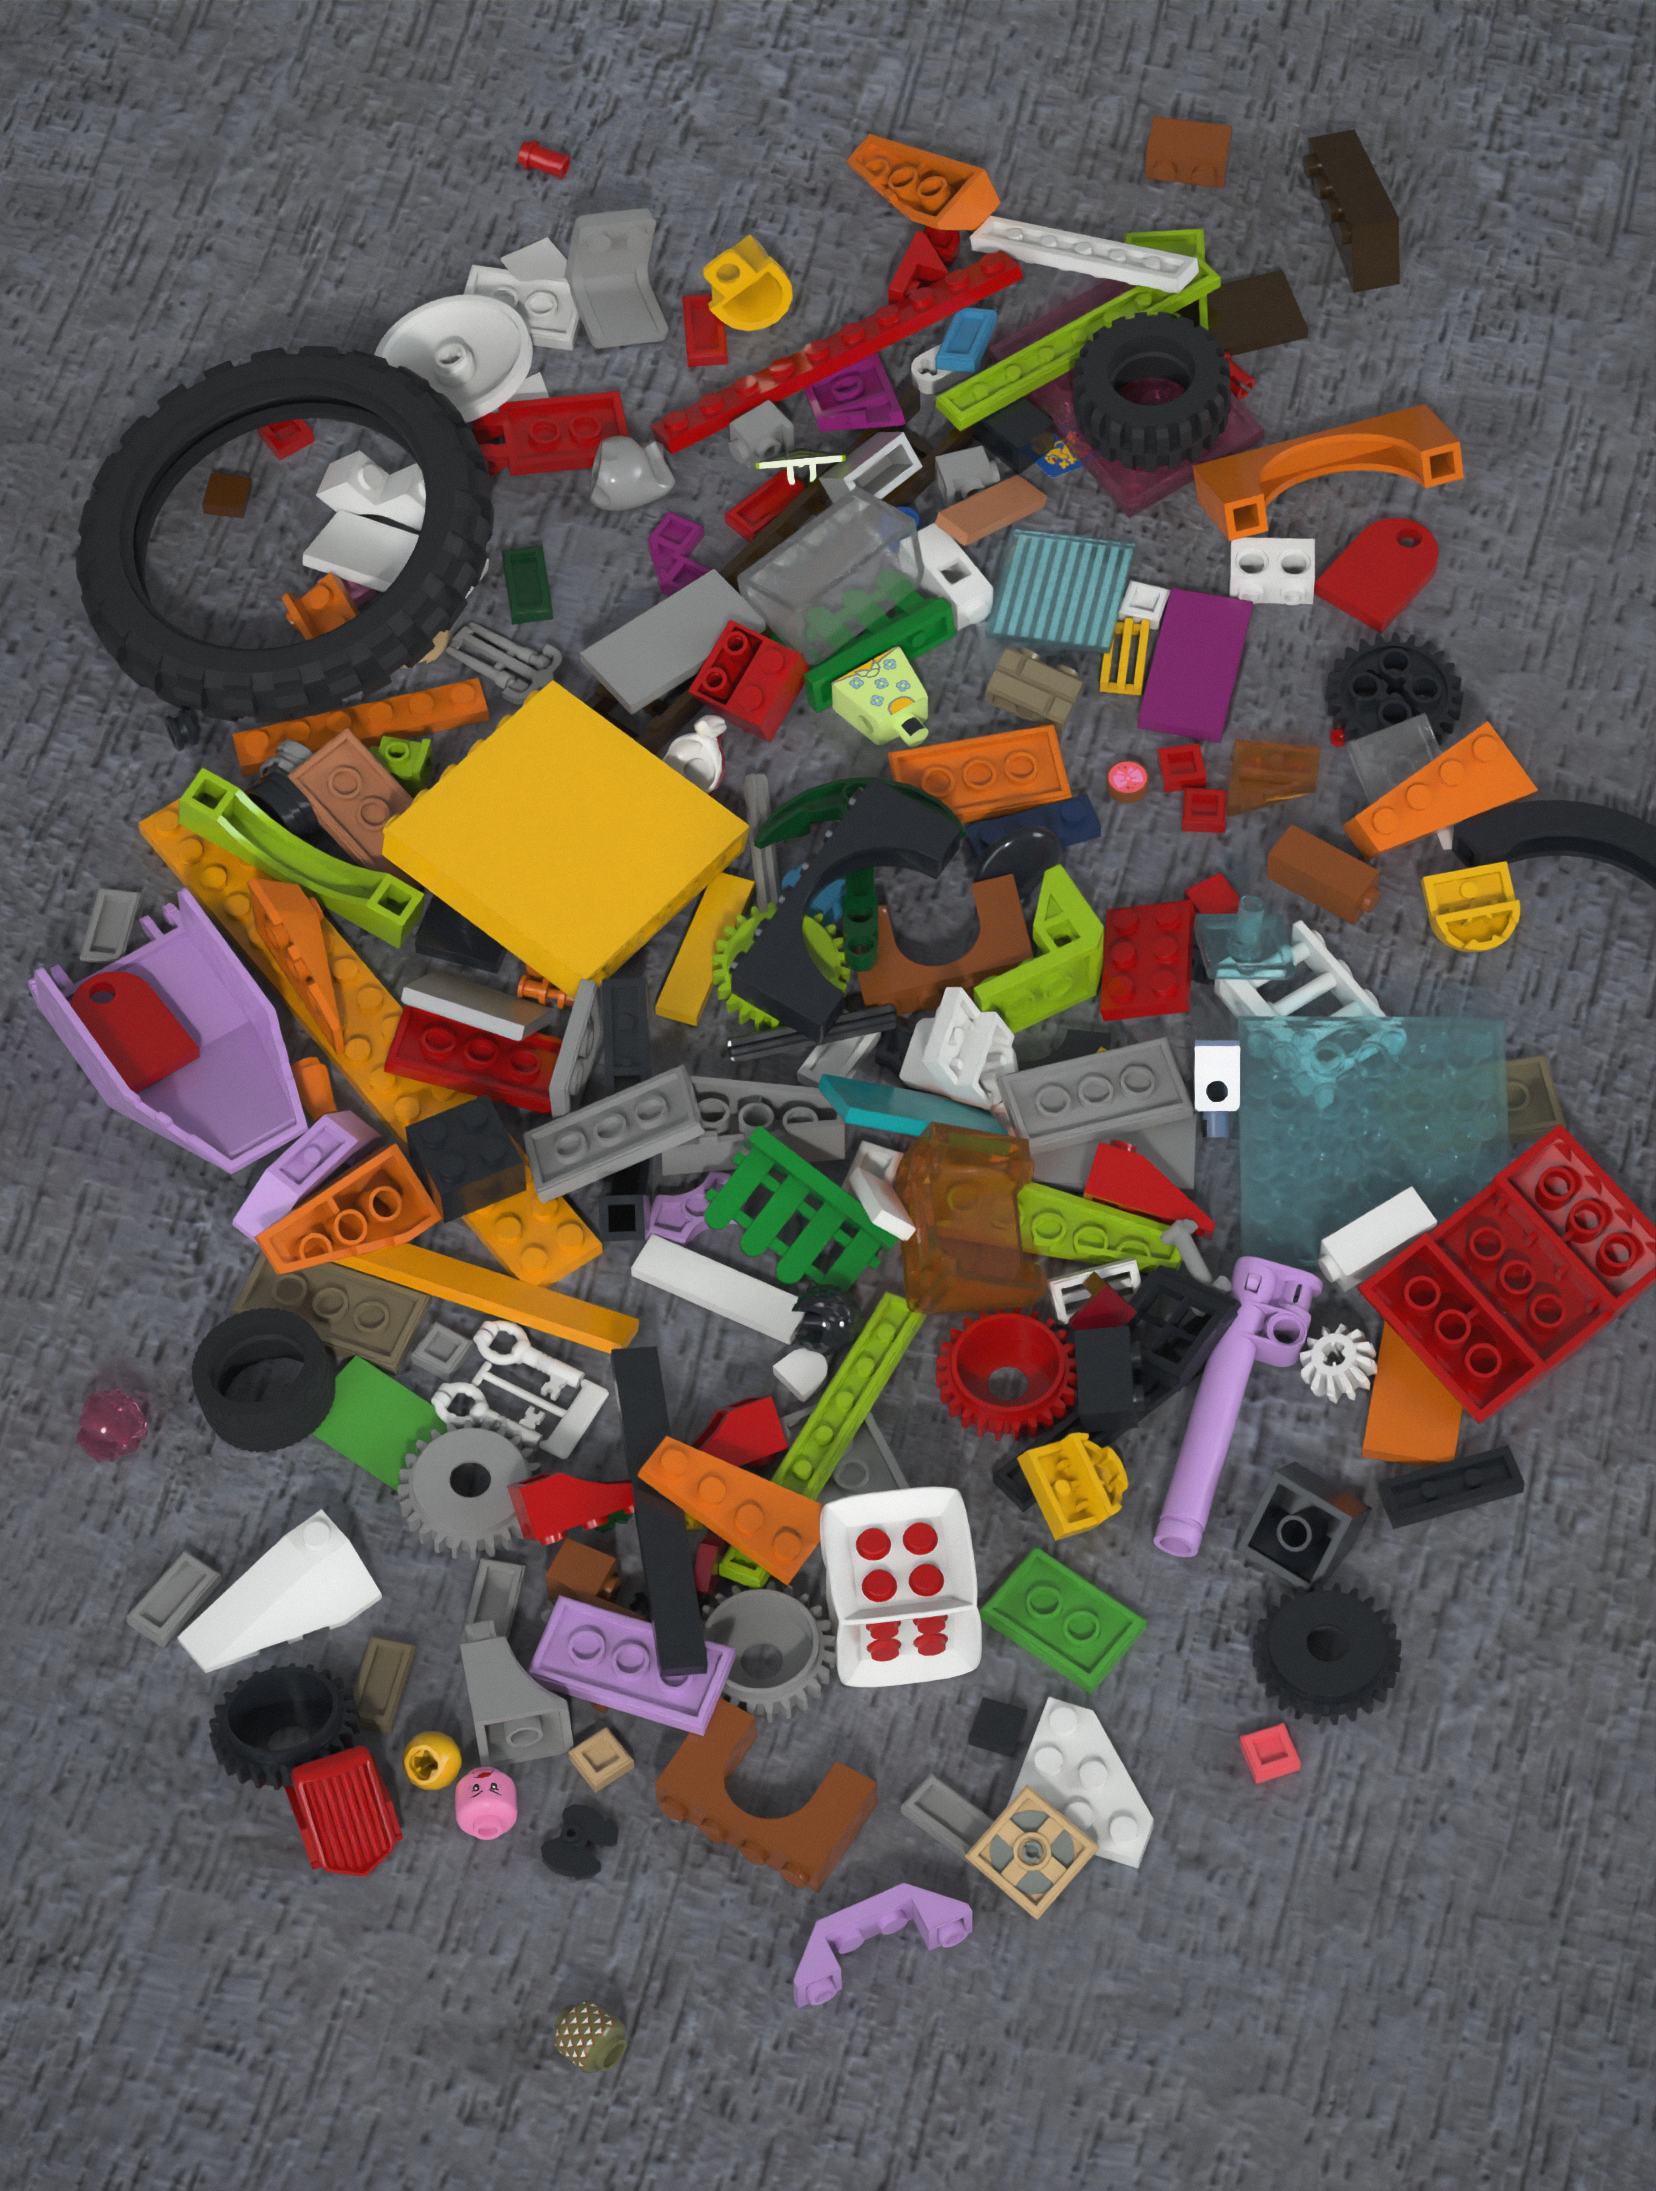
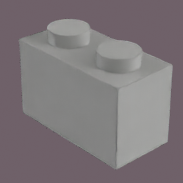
M878 432L846 457V461L836 464L823 474L819 480L838 513H864L923 466L904 432Z

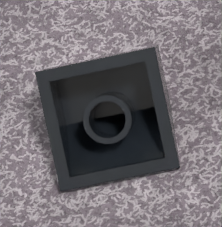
M1293 1462L1274 1471L1236 1549L1295 1586H1303L1307 1593L1314 1592L1315 1584L1321 1582L1322 1586H1324L1353 1548L1372 1508L1297 1462Z

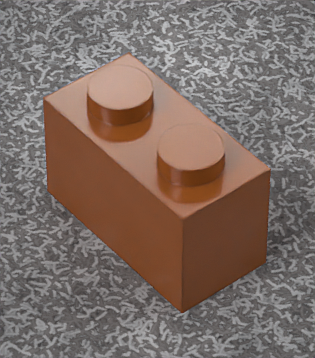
M1154 116L1146 150L1145 178L1204 187L1224 188L1231 155L1232 126Z

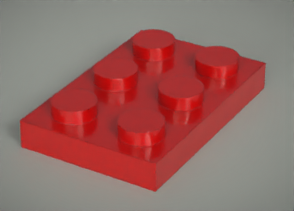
M1191 899L1106 910L1100 1012L1104 1021L1190 1011L1195 909Z

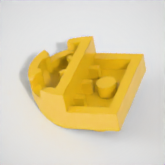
M1507 861L1426 876L1420 880L1431 928L1436 937L1450 948L1463 952H1484L1495 949L1510 937L1519 921L1520 900L1515 899Z
M1071 1433L1061 1441L1027 1450L1017 1457L1055 1541L1090 1531L1116 1514L1123 1507L1121 1505L1122 1494L1128 1488L1125 1468L1111 1447L1100 1448L1095 1443L1087 1440L1089 1438L1087 1433Z

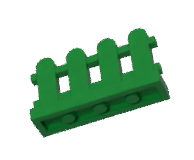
M885 570L875 576L876 591L866 596L857 589L847 590L840 597L841 611L831 615L825 609H813L807 613L805 618L807 630L797 634L790 628H779L771 634V640L800 653L811 669L803 674L808 705L816 713H819L832 705V682L874 658L899 646L908 662L955 637L952 606L943 597L935 600L931 596L924 600L913 589L915 587L914 580L909 574L901 577L895 571ZM887 602L899 615L890 619L878 607ZM853 621L865 634L855 638L844 625ZM817 640L830 652L822 658L809 646Z
M761 1126L754 1130L743 1145L750 1150L747 1156L738 1152L731 1162L738 1168L722 1189L717 1192L710 1188L703 1197L710 1202L704 1212L705 1224L713 1230H721L733 1220L746 1231L739 1242L742 1253L748 1257H758L767 1247L781 1257V1260L776 1265L775 1275L781 1283L786 1285L796 1283L805 1275L817 1285L832 1284L848 1291L866 1266L874 1271L882 1261L875 1256L877 1251L880 1250L886 1254L899 1239L873 1224L859 1201ZM771 1168L786 1178L782 1184L768 1174ZM761 1184L773 1193V1196L753 1220L741 1211L740 1208L756 1187ZM807 1195L821 1205L818 1211L803 1201ZM796 1211L807 1219L809 1223L793 1244L788 1247L776 1236ZM843 1222L857 1232L853 1238L839 1228ZM833 1239L844 1248V1251L825 1275L813 1266L812 1263L828 1241Z

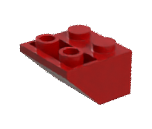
M729 620L688 692L733 725L771 743L804 686L803 674L811 669L800 653Z

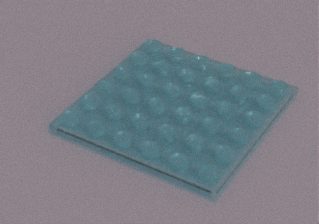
M1238 1016L1237 1036L1238 1040H1240L1239 1165L1241 1257H1258L1306 1272H1322L1318 1259H1320L1319 1254L1323 1239L1412 1186L1437 1220L1436 1227H1438L1490 1185L1493 1177L1510 1164L1505 1017Z

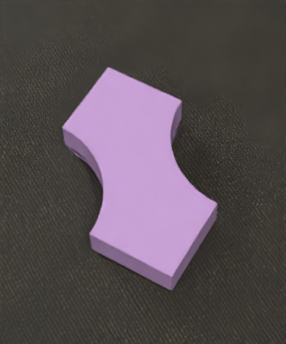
M711 1171L706 1180L690 1192L675 1196L656 1195L651 1208L649 1234L645 1241H648L650 1236L655 1234L687 1248L695 1236L709 1228L704 1222V1212L710 1202L703 1197L710 1188L719 1192L731 1175ZM754 1191L747 1199V1201L744 1203V1205L740 1208V1210L743 1211L745 1214L748 1210ZM731 1220V1222H730L729 1224H737V1223L734 1222L733 1220Z

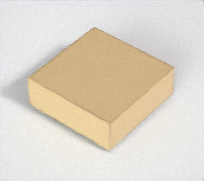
M607 1726L568 1751L569 1760L595 1793L634 1768V1760Z

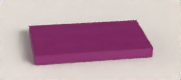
M1171 588L1138 717V729L1221 743L1253 612L1252 601Z

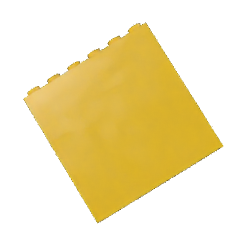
M552 680L541 691L538 689L532 691L525 699L522 707L513 716L511 714L504 716L496 726L495 732L486 740L482 738L477 740L470 748L467 757L458 765L455 763L449 765L442 773L439 782L430 790L427 788L421 790L414 798L411 807L402 815L397 813L388 820L382 832L384 835L382 855L575 1000L581 979L595 981L599 988L602 985V979L610 978L745 851L750 825Z

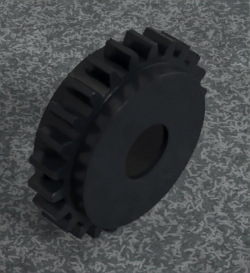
M1321 1582L1315 1584L1314 1592L1307 1593L1303 1586H1298L1295 1599H1292L1285 1593L1282 1594L1280 1597V1608L1271 1604L1267 1607V1619H1259L1257 1625L1258 1634L1253 1636L1252 1649L1255 1651L1252 1655V1666L1258 1667L1256 1674L1257 1683L1268 1682L1266 1684L1265 1696L1271 1698L1279 1695L1278 1708L1281 1711L1291 1705L1296 1708V1719L1299 1720L1304 1713L1312 1715L1313 1724L1317 1725L1322 1716L1330 1717L1332 1725H1338L1339 1716L1344 1714L1347 1715L1351 1722L1356 1721L1357 1709L1360 1707L1366 1713H1372L1374 1708L1373 1698L1384 1703L1387 1699V1688L1395 1687L1396 1672H1400L1401 1657L1398 1655L1401 1653L1402 1644L1401 1640L1395 1639L1397 1633L1396 1624H1386L1388 1611L1382 1609L1374 1612L1375 1599L1373 1597H1369L1362 1602L1358 1599L1357 1588H1353L1349 1594L1342 1593L1339 1583H1335L1332 1591L1324 1590ZM1321 1626L1338 1628L1348 1639V1650L1338 1660H1319L1308 1650L1307 1638L1309 1634Z
M290 1663L287 1667L278 1668L274 1665L269 1670L260 1673L258 1671L253 1672V1676L247 1680L237 1681L238 1687L233 1692L226 1691L223 1694L225 1704L215 1705L216 1718H212L209 1721L212 1731L209 1733L217 1763L219 1765L224 1764L228 1776L237 1773L239 1783L241 1784L249 1780L254 1781L255 1788L261 1789L264 1785L273 1786L274 1790H279L281 1786L290 1785L294 1788L291 1772L295 1767L345 1751L344 1748H354L356 1745L354 1734L360 1733L358 1723L360 1715L351 1688H345L343 1679L340 1676L332 1679L328 1669H324L320 1673L316 1672L312 1664H308L305 1668L296 1667L295 1663ZM284 1727H301L309 1734L307 1741L294 1747L280 1750H270L268 1747V1741L272 1734Z

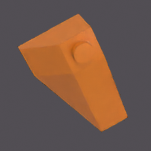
M869 134L846 160L848 166L910 221L938 230H977L1001 204L985 169L873 134Z
M258 878L248 881L256 932L335 1053L339 1055L345 1052L320 921L324 920V916L318 902L314 897L307 899L298 884Z
M397 1143L375 1150L254 1238L277 1275L391 1245L409 1242L442 1218Z

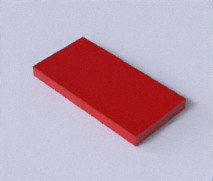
M405 1004L385 1061L384 1072L478 1097L487 1094L490 1100L552 1116L549 1086L563 1039L535 1032L521 1041H516Z

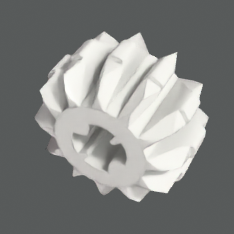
M1340 1323L1336 1332L1331 1334L1328 1328L1322 1326L1321 1334L1323 1337L1319 1340L1307 1337V1345L1310 1350L1299 1353V1360L1304 1367L1301 1369V1376L1306 1384L1311 1385L1312 1392L1319 1398L1327 1394L1330 1401L1336 1404L1342 1393H1346L1349 1399L1355 1401V1389L1361 1387L1370 1390L1371 1383L1367 1376L1378 1374V1367L1373 1360L1376 1357V1350L1372 1343L1366 1342L1364 1333L1358 1329L1350 1333L1347 1326Z

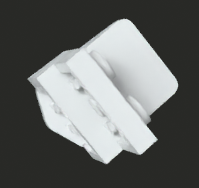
M946 987L941 1004L936 1010L935 1018H924L916 1024L900 1071V1079L910 1088L950 1097L953 1101L981 1107L984 1110H991V1107L1003 1101L997 1086L998 1076L1019 1071L1016 1053L1012 1048L1015 1036L997 1012H980L962 987Z

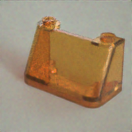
M931 1121L903 1155L895 1177L896 1194L916 1227L915 1232L908 1241L900 1239L906 1303L910 1312L935 1315L1031 1307L1044 1296L1047 1288V1276L1042 1271L1041 1265L1032 1261L1024 1262L1017 1195L1025 1184L1031 1182L1035 1170L1034 1160L1030 1158L1028 1139Z

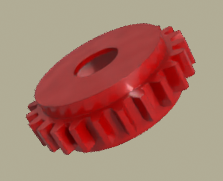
M997 1306L996 1314L988 1316L984 1310H980L979 1320L973 1322L968 1317L964 1318L963 1332L952 1328L950 1330V1342L943 1341L941 1344V1356L936 1359V1372H938L936 1373V1388L940 1389V1401L942 1404L949 1403L948 1409L951 1418L962 1414V1428L966 1429L972 1424L976 1425L977 1436L982 1437L987 1431L994 1433L995 1441H1000L1003 1434H1011L1014 1441H1019L1020 1433L1026 1431L1032 1438L1037 1437L1038 1426L1042 1425L1044 1428L1051 1430L1053 1428V1415L1064 1419L1066 1417V1405L1073 1406L1075 1403V1390H1078L1075 1344H1066L1067 1332L1064 1329L1053 1333V1319L1050 1318L1044 1323L1038 1321V1311L1034 1310L1029 1316L1021 1314V1307L1016 1306L1013 1313H1005L1002 1306ZM1003 1367H1012L1020 1370L1028 1380L1027 1390L1022 1396L1014 1400H1002L995 1397L987 1385L988 1379L994 1371Z

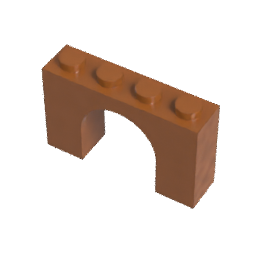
M1013 874L971 884L980 921L979 936L973 948L965 956L946 965L925 966L906 958L896 945L886 904L878 906L879 960L871 970L857 972L865 1008L891 1003L894 1004L898 1017L920 1010H935L941 1004L946 987H962L970 999L974 1000V987L978 986L984 979L994 975H1002L1017 968L1024 960L1034 957Z
M719 1697L704 1736L690 1732L655 1782L657 1804L670 1818L677 1821L685 1819L698 1826L700 1831L710 1840L717 1843L725 1841L740 1849L741 1854L750 1862L760 1866L765 1863L780 1871L782 1877L790 1884L799 1888L807 1886L819 1893L878 1804L877 1782L836 1761L808 1803L795 1813L781 1818L767 1819L744 1812L732 1802L726 1792V1787L730 1777L757 1739L756 1717Z

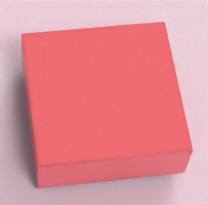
M1284 1722L1240 1736L1239 1745L1256 1784L1300 1770L1301 1762Z

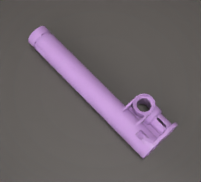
M1244 1256L1236 1261L1230 1280L1232 1290L1227 1295L1237 1299L1242 1306L1237 1311V1318L1208 1356L1160 1515V1522L1153 1539L1154 1544L1162 1551L1179 1557H1192L1198 1553L1202 1541V1533L1207 1524L1254 1360L1278 1367H1287L1296 1363L1300 1358L1299 1353H1302L1311 1323L1309 1310L1312 1299L1319 1296L1323 1289V1282L1309 1272L1252 1256ZM1295 1297L1298 1298V1302H1297V1303H1294V1302H1293V1300H1294ZM1280 1334L1287 1335L1294 1342L1289 1344L1282 1343L1275 1336Z

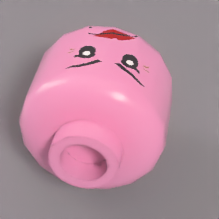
M493 1767L475 1768L462 1777L457 1783L455 1790L456 1820L460 1829L471 1836L483 1840L495 1839L508 1832L516 1823L518 1814L516 1787L513 1780L505 1773Z

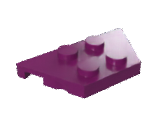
M877 352L804 388V393L820 432L901 426L906 424L901 407Z

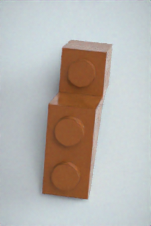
M566 1537L545 1575L548 1597L558 1600L559 1595L646 1621L645 1616L613 1603L619 1593L622 1582L621 1578H618L616 1558ZM590 1702L595 1710L604 1714L607 1713L609 1707Z

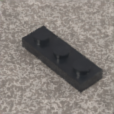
M1509 1445L1380 1481L1378 1482L1377 1491L1392 1528L1397 1529L1523 1493L1525 1482Z

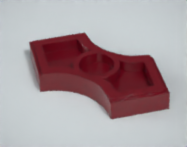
M709 1528L703 1541L699 1543L693 1575L696 1592L714 1596L719 1578L718 1566L731 1544Z

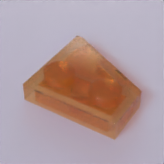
M1236 739L1227 816L1239 815L1316 792L1321 748Z

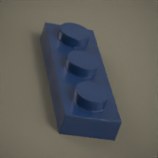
M1087 794L966 827V840L973 857L980 856L994 841L1022 827L1040 826L1050 829L1058 836L1061 848L1101 837V825Z

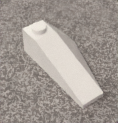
M321 1509L283 1536L177 1638L178 1642L202 1670L208 1673L257 1656L263 1648L287 1640L289 1644L303 1640L304 1634L327 1626L331 1630L346 1625L382 1599V1594L349 1539Z

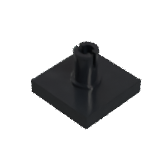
M437 896L433 900L415 941L416 953L498 974L508 950Z

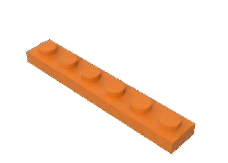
M479 678L334 710L316 716L303 717L233 733L232 737L242 777L260 773L262 764L268 757L276 756L277 747L285 740L298 742L315 754L348 728L366 748H370L371 746H379L383 736L405 740L488 721L489 712Z

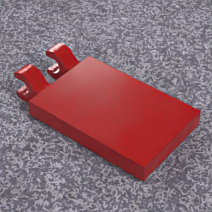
M619 391L505 402L498 407V413H488L473 420V428H471L487 464L489 476L497 474L505 467H508L510 476L592 468L595 455L602 440L612 436L629 437ZM498 436L503 437L504 444H487Z

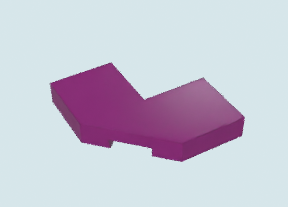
M671 511L667 512L647 538L648 550L661 593L669 597L713 570L688 558L705 536L704 527Z

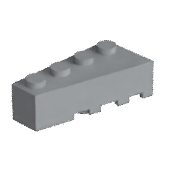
M690 1076L705 1134L662 1152V1175L737 1169L738 1167L731 1161L738 1152L747 1156L750 1150L743 1145L758 1126H761L806 1162L845 1159L850 1124L844 1122L818 1088Z

